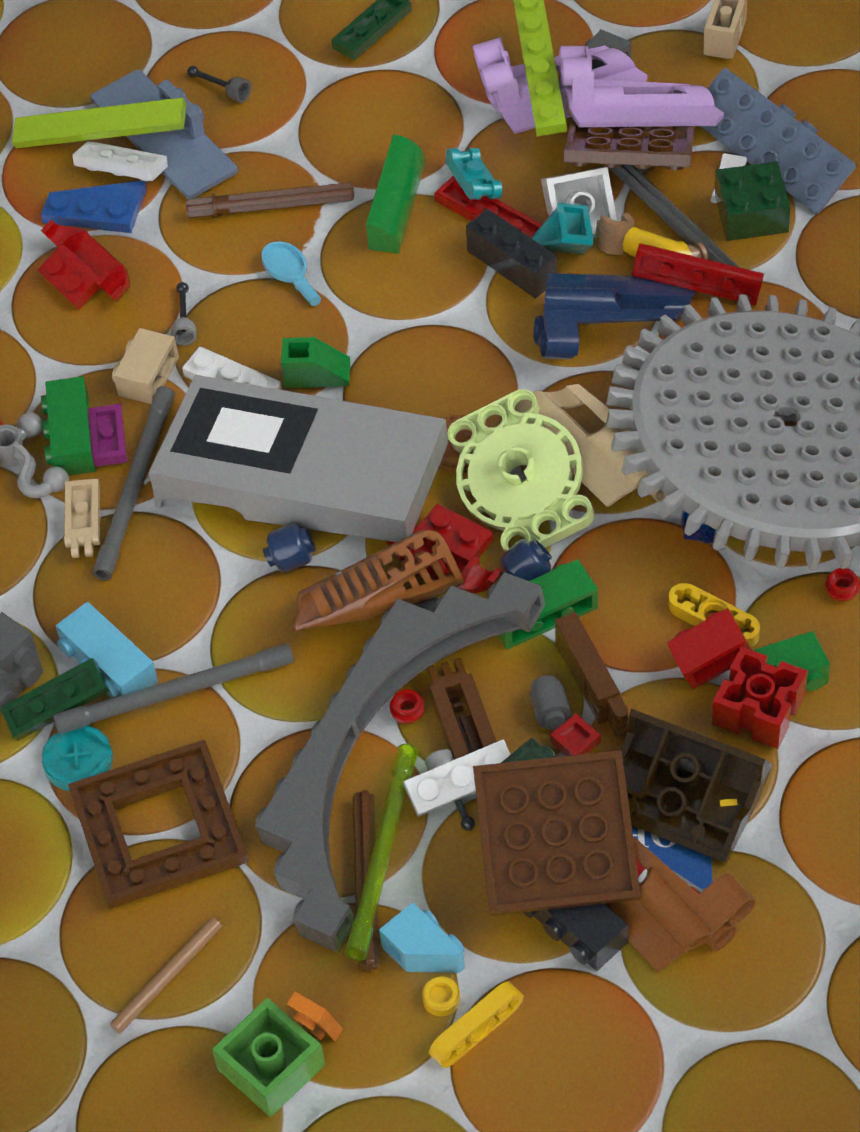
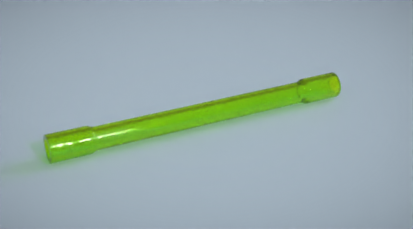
M401 744L397 748L391 771L392 778L356 918L352 923L345 955L355 961L365 960L368 955L374 931L373 923L407 792L403 783L412 778L418 756V749L411 744Z

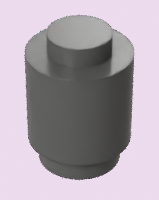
M550 675L539 677L532 682L529 696L536 722L542 728L556 730L571 718V710L564 686L556 677Z

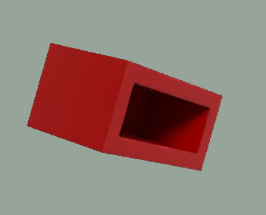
M729 608L709 615L702 623L691 629L680 631L673 639L666 642L683 676L693 690L730 670V666L741 646L752 650Z

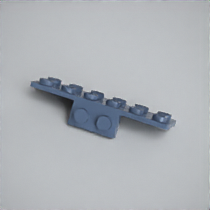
M723 68L707 88L713 96L714 106L724 112V118L716 126L700 127L737 155L746 157V161L751 165L778 161L786 192L814 213L819 214L856 168V164L816 135L818 129L805 119L800 123L794 118L797 114L783 103L778 107L727 68Z
M137 69L90 95L91 101L98 108L184 98L187 103L184 129L126 137L140 151L167 156L168 167L162 174L187 199L195 198L238 173V167L205 135L203 127L205 117L201 108L197 104L193 105L187 99L184 91L180 87L176 88L168 79L159 83L157 87L140 69Z

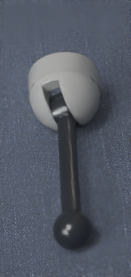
M180 282L176 286V290L180 295V318L173 322L171 336L175 337L176 344L186 346L195 342L197 329L195 323L186 317V293L189 290V286L185 282Z
M448 749L439 750L426 758L425 765L429 771L453 761L454 757ZM461 799L454 801L462 818L461 827L466 831H471L475 827V820L468 816Z

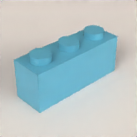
M88 601L55 625L59 636L57 645L68 658L73 656L79 664L90 658L97 661L110 689L106 693L110 698L141 690L158 682L154 662Z

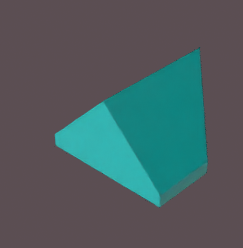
M557 203L556 209L538 229L532 239L551 252L585 254L593 245V233L588 206Z

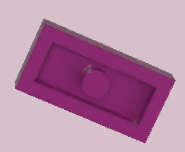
M121 404L88 408L92 455L95 467L128 462Z

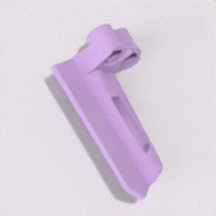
M501 37L473 45L472 48L482 83L494 109L500 112L514 134L534 129L535 124L524 64L511 66L509 54L507 51H504ZM606 45L590 49L593 53L592 60L597 59L605 64V66L592 69L594 71V79L647 82V74L637 69L632 59L622 51L608 48ZM559 56L554 57L556 64V70L558 71ZM565 114V119L572 117L571 114Z
M560 46L559 71L563 108L565 114L572 115L578 127L716 126L724 118V112L714 106L713 96L704 86L594 79V71H592L593 53L588 49V46Z

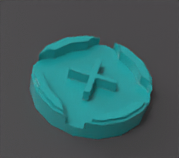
M91 726L60 735L56 732L48 739L42 750V765L46 777L54 786L66 791H70L68 784L109 771L112 768L113 753L109 740L100 730Z

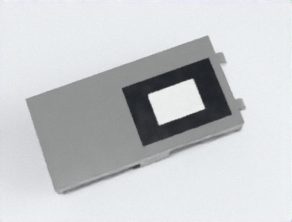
M195 375L148 472L144 485L151 481L156 504L160 508L162 507V501L166 499L205 503L233 508L240 512L245 520L285 526L295 523L301 528L306 527L312 530L398 542L412 535L448 445L446 419Z

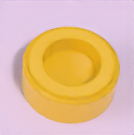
M443 976L432 978L425 984L422 990L424 1007L434 1016H448L454 1013L460 1005V989L451 978Z

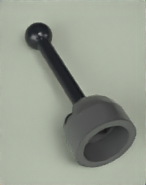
M190 66L187 69L189 77H200L225 87L227 96L239 103L245 102L251 93V83L247 79L233 77L227 82L199 71L196 66Z

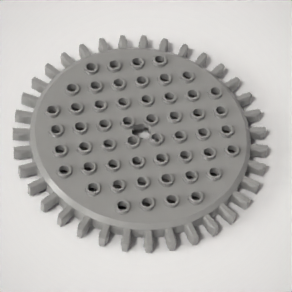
M745 294L739 296L736 312L729 313L725 312L717 297L711 298L707 312L710 317L704 319L690 304L685 305L681 321L686 326L682 328L666 314L660 318L658 332L665 337L664 340L644 328L640 333L638 346L650 354L629 345L626 347L622 363L636 370L616 365L611 383L629 389L610 386L606 405L630 409H609L606 428L630 429L629 432L614 433L611 449L612 452L636 450L637 454L624 457L621 471L624 475L647 471L649 476L640 480L637 492L642 498L661 489L667 495L662 500L659 515L662 518L672 514L681 507L690 514L685 526V534L688 536L692 535L705 523L716 529L713 548L718 551L727 543L729 536L746 541L743 548L744 560L751 562L758 551L759 545L776 548L774 556L776 567L784 568L789 558L790 550L804 551L809 570H817L821 551L833 550L841 569L848 568L852 557L850 547L860 546V318L851 325L848 331L835 325L837 309L830 307L824 314L823 320H818L806 316L808 312L807 300L800 299L795 307L794 314L779 312V303L776 295L769 296L764 311H752L750 302ZM777 413V416H791V413L797 415V425L784 426L783 420L774 415Z

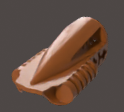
M431 530L417 531L301 590L297 596V612L290 626L293 631H297L301 628L308 629L366 621L382 616L386 610L392 608L397 598L416 605L432 600L446 593L451 585L458 587L464 584V581L441 534ZM424 537L434 540L435 544L431 546L432 553L420 551L414 554V557L418 559L414 563L413 555L406 548V545L409 544L410 549L413 548L415 550L424 545ZM395 553L404 557V560L400 562L401 569L388 567L383 570L381 564L384 566L392 561L391 554ZM440 558L442 559L449 574H444L438 562ZM429 565H431L436 575L435 579H431L426 569ZM417 573L420 574L423 580L421 584H418L414 576ZM408 581L410 587L404 588L403 584Z

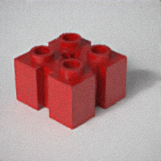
M741 646L730 666L729 680H723L713 699L712 725L739 734L741 728L752 731V740L779 749L789 729L790 715H796L805 697L808 670L783 661L780 662L777 668L767 664V655Z

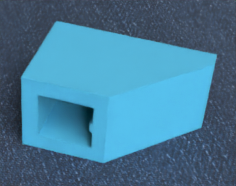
M413 902L379 929L382 948L406 972L460 973L465 969L463 955L465 950L462 943L453 934L447 936L439 928V923L434 915L428 910L422 911Z

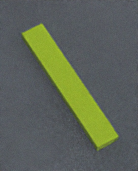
M174 98L15 117L12 144L17 149L184 129L187 103L184 98Z

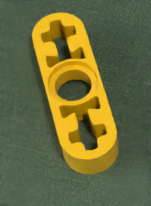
M679 583L670 589L668 607L674 616L696 626L706 620L704 615L708 611L716 610L721 612L729 608L741 630L743 631L745 628L750 629V632L743 633L750 647L752 648L758 643L760 623L751 614L689 583ZM686 597L690 598V602L678 603V599L683 601Z
M509 981L503 982L439 1035L432 1043L429 1055L442 1068L450 1067L510 1017L521 1005L524 995Z

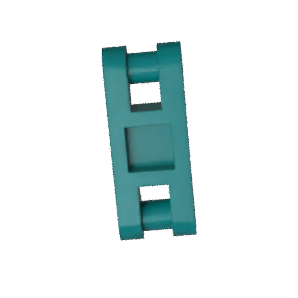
M458 148L447 149L445 156L446 164L470 200L480 199L481 196H488L489 199L501 198L502 183L500 180L493 178L481 160L478 148H467L466 151H460Z

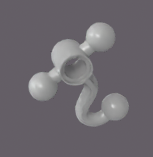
M32 412L20 416L17 428L13 425H0V465L3 467L21 465L22 469L17 480L19 490L30 498H42L51 492L64 490L65 481H69V476L64 468L55 466L45 471L42 484H31L36 463L33 456L23 447L22 441L26 437L34 438L38 436L43 429L42 419L38 414Z

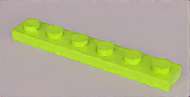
M513 0L536 135L538 137L567 132L544 0Z

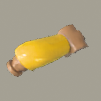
M623 213L621 221H615L603 215L600 216V220H597L595 232L598 238L597 246L607 254L622 255L627 253L636 257L638 245L642 243L708 260L707 250L702 243H695L693 246L687 245L683 241L677 242L634 227V220L629 213Z

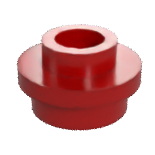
M838 568L826 578L825 590L834 600L849 601L858 595L860 581L852 570Z
M401 690L394 695L390 702V714L399 723H414L424 715V700L413 690ZM405 707H411V708H412V709H410V710H402V709L405 708Z

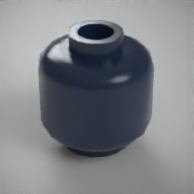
M295 523L270 532L267 535V547L263 548V553L269 566L273 567L276 565L284 573L310 563L312 552L316 551L308 529L306 527L301 528Z
M535 538L531 541L520 539L501 557V564L504 568L501 575L506 572L527 581L533 580L551 571L550 560L552 556Z

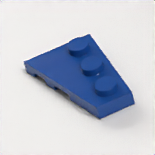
M146 181L49 192L41 213L43 223H48L52 220L64 226L132 233L147 191Z

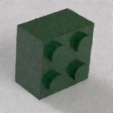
M778 161L715 170V199L726 241L789 233L790 204Z

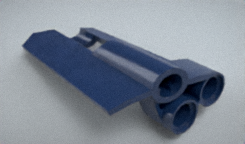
M548 273L543 316H536L534 321V342L536 345H540L543 359H573L574 356H578L579 351L577 324L660 321V318L665 314L673 321L682 318L684 306L691 305L692 298L697 291L636 276Z

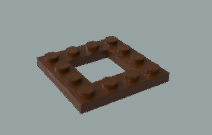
M205 739L68 784L109 909L249 862ZM183 786L201 837L132 860L115 809Z

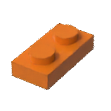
M294 991L287 1003L296 1014L293 1020L303 1026L302 1028L317 1040L321 1041L326 1036L336 1042L343 1031L340 1024L325 1008Z

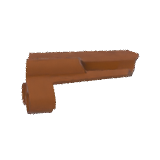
M633 836L636 859L647 870L646 877L641 883L639 882L641 898L640 900L605 903L610 910L628 924V941L657 972L662 971L686 951L700 945L707 944L713 951H718L725 947L737 933L738 928L735 924L750 914L756 905V900L730 873L718 877L699 895Z

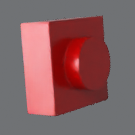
M574 714L550 734V742L566 756L588 754L601 743V734L578 714Z

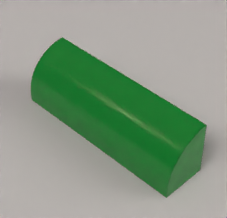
M393 134L366 222L369 250L392 253L400 252L424 170L425 156L420 147L412 140L400 135Z

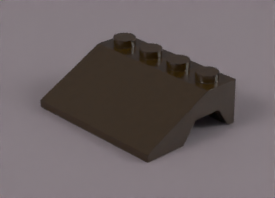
M631 708L628 719V732L621 747L631 826L727 863L761 797L773 765L764 758ZM737 799L738 805L720 807V800Z

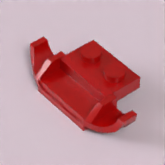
M52 220L40 230L58 248L37 271L78 310L82 308L100 287L117 303L130 288L127 269L86 230L76 227H64Z
M438 503L418 526L415 525L413 533L421 530H431L441 534L464 581V584L457 588L470 593H481L487 591L501 577L502 570L496 568L494 571H488L480 567V556L494 541L492 531ZM424 537V545L415 550L413 548L410 549L409 544L406 545V548L413 555L414 563L418 561L414 554L420 551L432 553L431 546L435 544L434 540ZM386 541L388 546L396 543L393 541ZM393 553V555L399 560V562L404 560L403 556H399ZM440 558L438 562L444 574H449L442 559ZM429 565L426 569L431 579H435L436 575L431 565Z

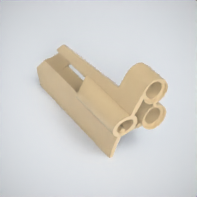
M566 385L564 389L555 392L533 391L539 403V414L559 422L568 429L576 440L583 459V477L581 482L607 507L633 490L638 489L640 480L649 476L646 470L627 475L623 474L621 470L624 457L637 454L636 450L612 452L611 444L614 433L629 432L630 429L606 428L609 408L581 385ZM529 400L519 401L515 406V411L519 413L527 412L532 407V402ZM586 404L605 423V426L597 432L589 434L564 409ZM544 424V428L549 429L555 435L559 433L555 428ZM566 440L564 445L568 454H575L573 446ZM576 466L573 468V474H574V475H576V471H577V467H576ZM661 489L649 494L658 502H661L667 496Z

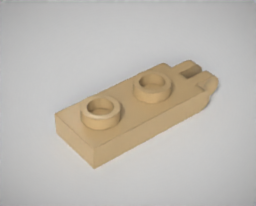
M98 478L65 481L64 541L65 547L71 548L72 558H80V547L83 546L85 556L93 557V546L100 545V484Z

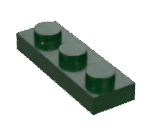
M376 0L331 39L332 48L355 61L412 11L411 2L408 0Z
M90 658L0 707V710L12 737L19 741L54 722L53 714L83 706L106 694L110 689L97 661Z

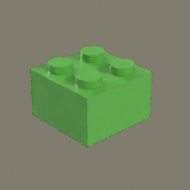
M268 997L212 1048L217 1070L270 1118L325 1066L322 1045Z

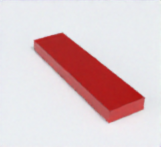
M454 175L434 193L436 202L470 221L474 220L488 208L530 238L543 225L498 199H489L488 196H481L480 199L470 200Z
M642 243L638 245L632 270V276L738 301L740 295L746 294L750 305L754 306L757 304L764 273Z

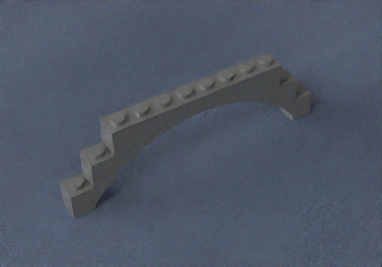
M504 572L498 583H494L490 587L487 599L451 585L446 594L437 600L434 612L398 598L392 608L385 611L379 629L374 637H370L366 641L359 661L348 670L344 685L339 692L334 693L331 697L327 712L321 721L319 720L314 724L307 744L296 753L292 768L287 776L280 779L277 783L272 800L267 807L261 809L256 819L255 827L262 843L284 852L278 857L274 868V874L280 888L303 898L297 904L293 915L294 924L301 937L338 953L356 924L350 906L341 902L337 893L331 868L329 835L330 816L335 791L344 765L361 733L380 708L400 688L438 660L465 646L495 635L519 629L530 632L545 607V600L540 585Z

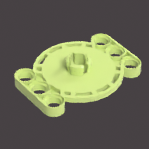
M527 389L514 391L456 420L450 425L447 432L452 447L461 453L456 468V485L461 500L469 512L480 522L497 530H503L500 542L505 553L510 549L508 542L514 536L521 535L529 541L535 538L546 548L588 527L594 520L595 515L589 499L583 495H576L580 489L583 477V459L576 440L568 429L559 422L539 414L540 407L537 398L533 392ZM521 400L532 402L530 410L524 413L515 411V406ZM494 414L502 416V422L497 427L489 428L485 426V421L489 416ZM544 424L555 428L559 433L555 435L549 429L544 428ZM464 429L472 431V436L467 442L461 443L455 440L456 434ZM566 440L573 446L575 454H568L564 445ZM465 463L469 464L468 479L463 480ZM527 465V468L524 470L527 479L524 481H520L518 475H511L510 472L517 466ZM576 466V467H577V471H576L575 479H574V481H572V480H573V468ZM464 490L472 493L476 501L471 505ZM583 505L587 508V513L580 519H573L569 516V512L574 506ZM485 512L487 515H489L491 518L495 520L483 516L481 513ZM552 520L556 522V528L552 533L542 534L538 531L540 524L544 521Z

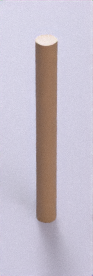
M211 917L110 1022V1026L114 1031L121 1034L222 928L217 919Z

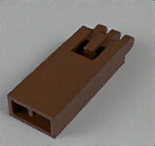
M576 612L555 619V644L598 724L608 721L616 735H626L628 732V708Z
M454 659L455 672H451L448 662L440 663L443 674L440 676L437 675L434 665L429 666L427 672L431 681V685H429L430 698L454 760L496 743L495 735L472 673L467 674L462 659ZM465 696L471 715L464 717L463 714H460V718L456 719L454 713L463 711V705L459 698Z

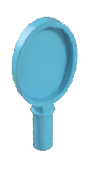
M277 241L267 244L262 250V263L266 271L277 280L293 283L295 289L304 296L311 306H317L321 302V297L308 283V280L304 278L307 271V263L302 252L297 247L286 242Z

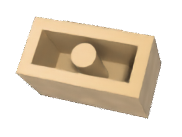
M714 0L704 28V55L733 60L747 19V0Z
M142 328L138 329L134 339H130L127 343L125 355L121 362L117 363L113 369L112 380L115 382L118 396L152 404L156 389L165 385L179 358L174 336Z

